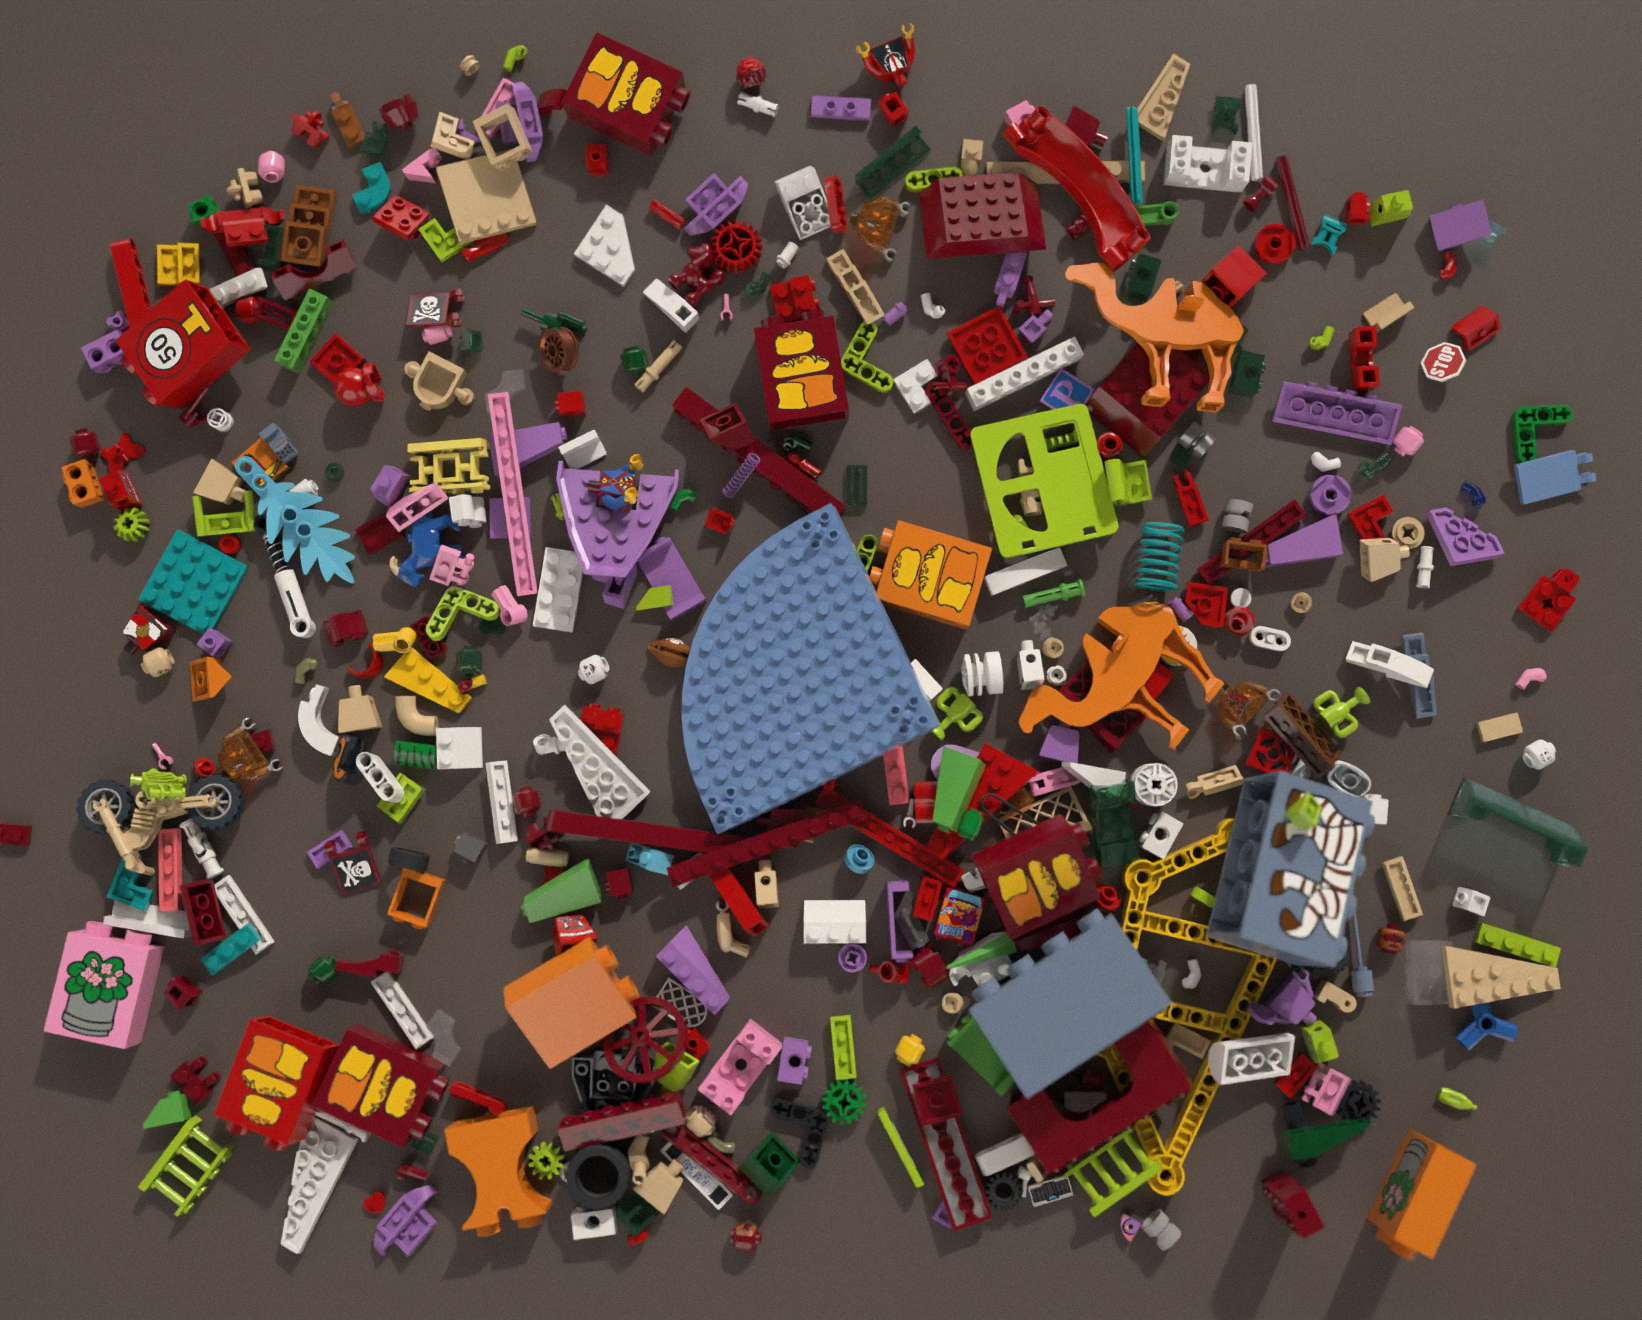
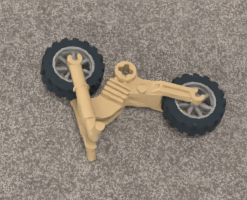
M208 775L205 779H199L198 783L191 787V792L188 793L184 800L180 798H174L173 800L152 798L148 800L145 796L146 792L141 791L137 794L135 802V796L127 786L107 779L106 781L98 780L97 783H91L87 789L81 792L82 796L77 800L79 804L76 807V813L79 814L78 820L83 823L82 826L100 835L108 834L111 836L120 856L123 857L126 863L125 867L127 869L152 876L155 873V869L145 866L139 851L148 848L152 844L157 834L160 833L161 824L164 820L188 813L189 817L193 819L192 821L203 828L213 831L224 830L225 827L233 826L234 822L240 819V814L245 809L243 807L245 797H243V790L235 781L222 775ZM216 788L224 789L217 797ZM107 793H114V795L108 801ZM226 793L229 794V800H221ZM102 796L100 802H97V799ZM117 798L119 799L120 805L114 804ZM211 811L210 817L204 812ZM216 811L222 813L220 816L215 817ZM99 814L101 816L100 821L96 819L95 815Z

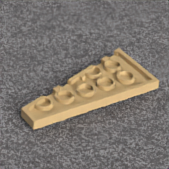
M1441 945L1450 1008H1460L1561 989L1558 968Z

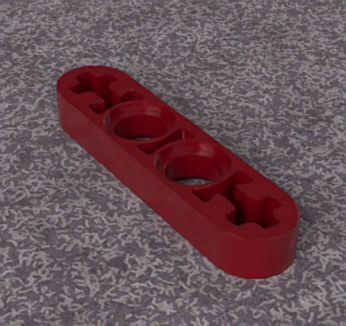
M937 381L930 382L926 387V395L930 399L933 408L960 450H971L973 448L971 440L969 446L967 444L962 445L963 438L961 434L958 437L956 436V434L961 433L965 429L964 437L971 439V430L945 390L938 391L939 397L942 398L944 396L945 398L935 403L938 398L936 394H930L933 383ZM942 403L950 405L951 410L948 413L941 412L939 406ZM954 419L961 422V428L958 430H954L950 426V422Z

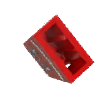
M116 470L99 478L109 503L124 513L125 508L132 510L133 508L143 506L128 471Z
M570 912L558 915V918L555 919L552 936L556 956L588 937H591L595 944L597 943L598 937L583 915L571 916Z

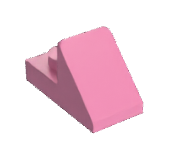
M432 147L402 169L408 180L436 183L428 170L437 167L443 159L438 151Z

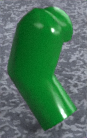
M691 488L678 491L669 507L678 512L684 501L694 502L698 495Z

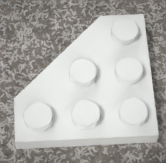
M606 205L574 255L625 287L635 272L625 221L622 214Z

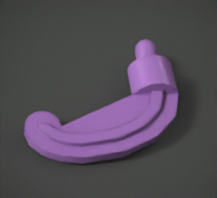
M459 119L457 134L473 140L474 143L481 142L479 135L476 137L465 131L463 119Z

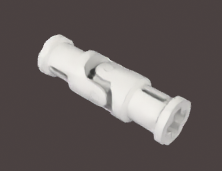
M191 818L179 826L184 829L188 837L187 841L192 847L198 863L202 864L207 873L206 878L211 879L223 873L224 869L220 868L215 858L217 855L208 841L205 832H202L199 825L194 823Z

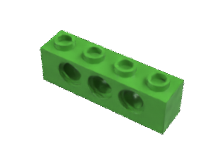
M311 289L308 290L275 358V361L281 366L300 374L334 305L327 296Z

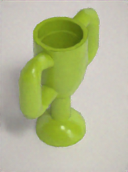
M1358 686L1355 689L1354 697L1345 703L1340 702L1337 694L1329 690L1316 697L1313 701V706L1319 712L1318 717L1322 724L1328 730H1332L1335 736L1345 738L1358 728V721L1349 713L1350 709L1359 703L1369 704L1371 701L1367 693ZM1328 699H1333L1334 704L1326 709L1320 706ZM1345 719L1351 722L1350 725L1339 731L1338 725Z
M949 687L936 701L937 706L947 713V717L940 723V727L932 730V733L943 741L945 737L944 730L952 722H957L963 731L971 732L982 722V712L976 708V705L964 693H960L957 688ZM954 694L956 699L950 707L944 705L943 703ZM970 713L975 714L976 716L965 725L963 719Z

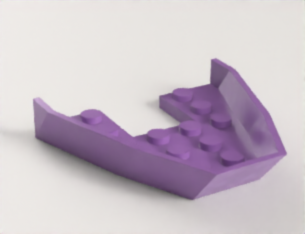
M559 461L556 477L568 534L583 573L614 577L627 576L650 543L681 481L679 470L675 469L674 477L640 474L636 510L627 512L619 509L612 510L610 508L597 507L599 493L588 492L589 480L601 481V471L565 469L563 461Z

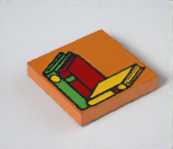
M262 437L231 462L235 466L236 461L240 457H250L273 481L289 469V466L276 455ZM248 463L242 464V469L248 470L250 468ZM262 478L256 480L258 485H263L265 482Z

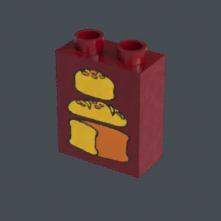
M596 32L561 102L567 118L652 157L657 145L665 148L669 143L673 133V125L669 124V121L674 111L683 113L689 102L691 91L686 89L682 71Z
M823 310L803 312L800 314L801 321L785 323L782 316L767 317L761 320V327L754 328L770 431L849 419V405L834 316L824 317Z
M1062 814L971 855L998 919L1011 940L1101 898L1095 883L1104 879L1103 874L1094 857L1085 859L1081 850L1090 846L1089 839L1080 823L1070 826Z
M357 1023L346 1029L311 1106L403 1148L413 1138L419 1141L424 1138L432 1121V1117L424 1114L430 1099L439 1102L450 1081L449 1078L442 1076L447 1063Z

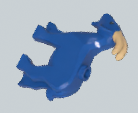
M429 511L412 523V532L408 533V542L412 544V554L400 567L397 565L398 559H395L394 556L391 557L389 562L391 571L403 582L412 587H418L420 579L425 577V575L417 574V570L435 564L442 545L441 531L446 527H452L456 531H461V526H458V523L452 522L451 513L436 518L433 516L432 511ZM461 545L447 546L461 551ZM460 553L459 558L464 559V555Z

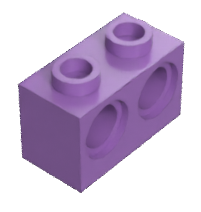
M115 330L81 347L91 369L98 373H106L112 367L122 364L121 357L124 355V352L120 348L115 353L116 348L119 346L115 340L123 333ZM100 355H103L102 359L100 361H97L98 357Z

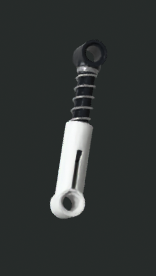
M267 514L257 515L253 522L254 528L265 540V544L268 546L267 552L271 554L272 566L276 569L274 578L290 621V631L295 636L310 638L314 635L316 626L308 613L294 570L289 569V565L284 560L283 550L280 546L282 542L278 540L279 535L276 536L272 544H269L267 529L263 528ZM302 623H305L306 630L301 633L299 627Z

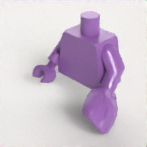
M1300 966L1301 971L1298 974L1293 971L1292 974L1295 977L1288 975L1263 1003L1264 1005L1250 1002L1248 1008L1253 1018L1258 1022L1269 1025L1273 1023L1288 1025L1291 1022L1297 1025L1301 1020L1308 1026L1312 1025L1317 1017L1310 1011L1314 1007L1315 1002L1313 1001L1314 994L1308 978L1309 972Z

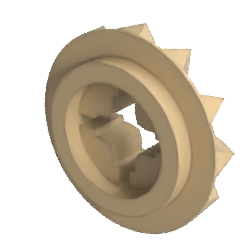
M1404 517L1396 521L1392 527L1391 536L1394 541L1399 543L1400 547L1407 546L1409 549H1412L1423 541L1424 528L1417 519ZM1413 528V530L1410 533L1411 538H1402L1403 534L1405 533L1403 529L1409 530Z

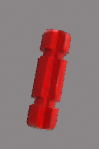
M653 200L650 203L649 209L652 212L657 213L658 216L670 224L673 223V226L677 229L683 227L685 220L682 217L677 216L675 212L666 206H661V203L657 200Z

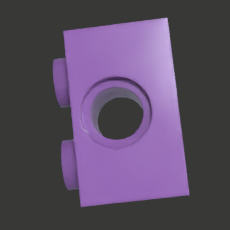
M784 1036L777 1081L802 1085V1079H807L808 1067H805L806 1058L810 1059L812 1046H808V1040ZM798 1056L801 1060L800 1064L797 1066L791 1065L789 1062L790 1057Z

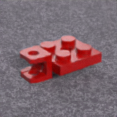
M1568 568L1556 570L1549 579L1541 575L1516 608L1549 632H1552L1577 600L1569 593L1576 587L1580 577ZM1543 599H1550L1551 606L1544 609Z

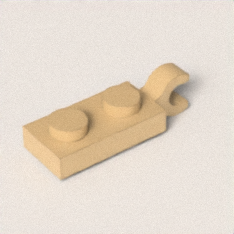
M1234 765L1197 776V782L1186 784L1188 789L1186 793L1189 799H1194L1201 792L1206 796L1242 785L1244 779L1237 766Z

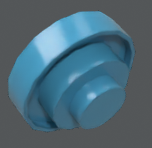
M852 845L846 851L844 861L850 870L855 873L864 874L873 867L874 856L868 848L862 845Z

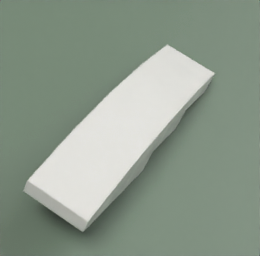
M1059 547L984 577V580L992 596L1067 566V563Z

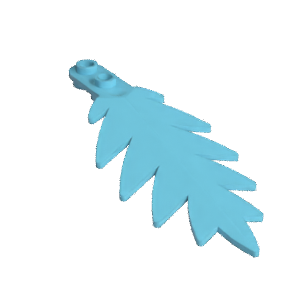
M247 456L240 457L235 463V469L260 496L258 514L261 515L267 508L266 527L269 544L273 543L284 525L283 554L285 562L289 561L300 543V559L305 575L308 574L318 557L319 566L326 582L335 573L353 584V576L345 563L355 559V556L346 550L332 546L349 538L350 534L332 528L319 527L338 519L339 515L328 511L303 509L322 501V497L304 492H285L293 488L294 483H275L252 458ZM248 463L250 468L244 470L242 469V464ZM262 478L265 482L263 485H258L256 480Z

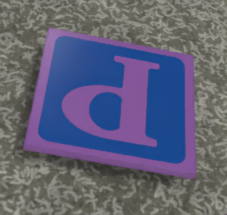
M1061 368L1040 399V402L1051 410L1076 404L1085 405L1095 389Z

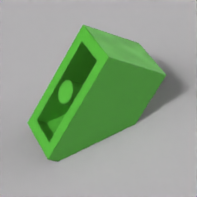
M180 1090L167 1093V1097L159 1100L144 1122L143 1129L180 1122L192 1117L189 1098L185 1093L180 1094Z

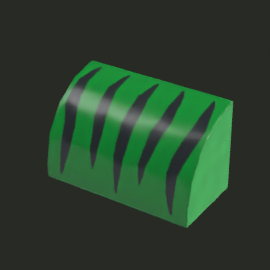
M395 741V764L437 770V746Z

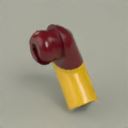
M483 674L460 681L458 689L461 694L465 695L472 688L487 684V681Z

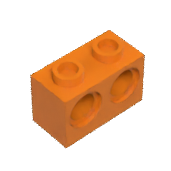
M83 459L61 467L63 471L62 479L68 486V498L73 505L83 508L105 500L92 462ZM81 471L80 477L76 479L77 472ZM87 490L86 496L82 498V492Z

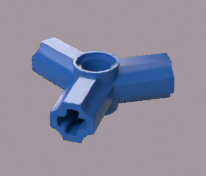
M1490 1002L1470 1005L1473 1016L1471 1022L1454 1036L1457 1042L1469 1051L1487 1034L1513 1042L1518 1033V1025L1493 1017ZM1486 1018L1487 1025L1482 1028L1481 1022Z

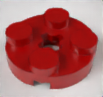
M1268 224L1259 231L1254 240L1257 258L1261 262L1268 264H1280L1286 261L1295 249V237L1282 224ZM1274 239L1280 246L1273 248L1270 243Z

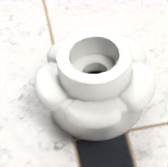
M1052 666L1047 671L1049 683L1061 685L1066 680L1067 674L1061 666Z

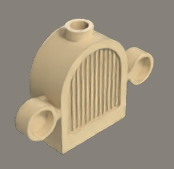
M428 352L421 366L415 361L406 364L405 373L414 379L413 388L416 396L421 400L420 407L428 411L431 408L442 409L449 406L456 396L463 405H471L474 402V393L468 388L461 389L468 376V373L463 368L431 352Z

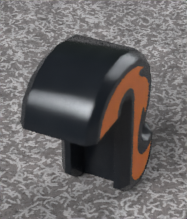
M344 735L338 744L340 752L333 763V776L339 783L355 786L364 778L362 774L356 772L358 768L356 758L363 752L365 744L364 740L360 737Z

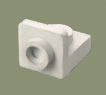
M1458 887L1453 906L1485 916L1490 897L1471 889Z

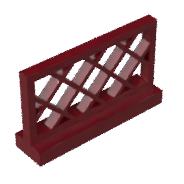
M1087 661L1058 690L1066 699L1072 702H1081L1084 697H1087L1088 694H1084V683H1092L1093 681L1084 680V670L1087 667L1090 668L1089 662ZM1071 683H1080V694L1073 693L1068 686ZM1127 709L1119 711L1123 712V723H1113V713L1109 714V723L1099 720L1084 727L1111 753L1146 719L1139 710ZM1126 712H1133L1139 719L1135 723H1127ZM1113 726H1123V735L1119 739L1113 734Z

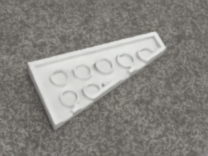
M314 1115L306 1139L300 1141L299 1151L296 1153L291 1185H293L292 1192L288 1199V1215L285 1218L281 1245L296 1254L302 1253L358 1141L354 1136L346 1134L345 1131Z

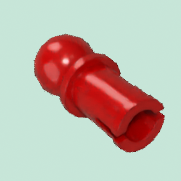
M790 452L786 457L788 463L794 467H799L798 470L813 479V481H816L819 477L812 472L819 476L822 473V470L809 463L807 458L802 461L801 455L797 452Z

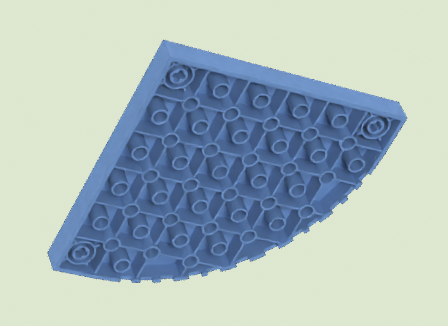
M831 503L790 524L753 550L732 571L717 591L703 615L693 639L686 664L682 690L684 746L691 774L717 834H724L941 726L838 511Z

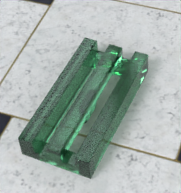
M847 465V506H867V465ZM851 470H855V501H851ZM859 470H863V501H859Z

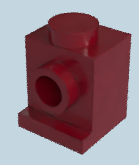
M184 975L171 979L163 994L180 1011L193 1006L203 991L201 989L198 990Z

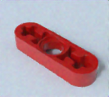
M834 175L826 178L824 184L830 226L833 232L838 234L847 230V218L842 184L839 177Z

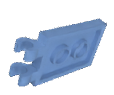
M1569 450L1514 465L1520 504L1524 505L1582 490L1581 483L1596 481L1595 473L1584 472L1579 474L1578 464L1593 461L1592 453L1587 454V452L1576 455L1575 450Z

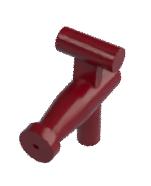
M1033 275L1022 277V283L1025 286L1026 302L1019 300L1012 309L1014 315H1018L1021 310L1028 308L1030 317L1032 315L1036 317L1041 315V308L1055 307V299L1038 300L1032 282L1034 281Z

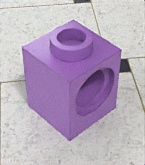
M208 628L196 645L211 656L222 658L233 642L219 631Z

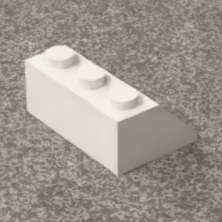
M804 900V943H866L865 900Z

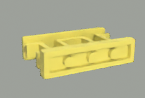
M475 438L408 444V452L412 453L410 461L419 462V480H410L412 488H409V492L414 493L424 488L420 486L426 487L428 485V474H434V482L439 484V487L445 494L452 492L454 495H464L465 491L480 494L483 493V490H490V485L487 484L489 477L480 475L479 458L489 457L487 450H490V441ZM474 451L470 452V463H465V455L457 452ZM436 454L433 455V466H428V457L420 455ZM443 460H455L456 477L443 478ZM465 471H470V480L479 483H465Z

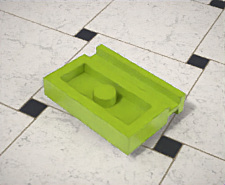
M399 773L396 780L404 790L403 799L398 803L381 799L377 807L402 824L425 789L406 777V775ZM391 789L390 797L393 795L394 789Z

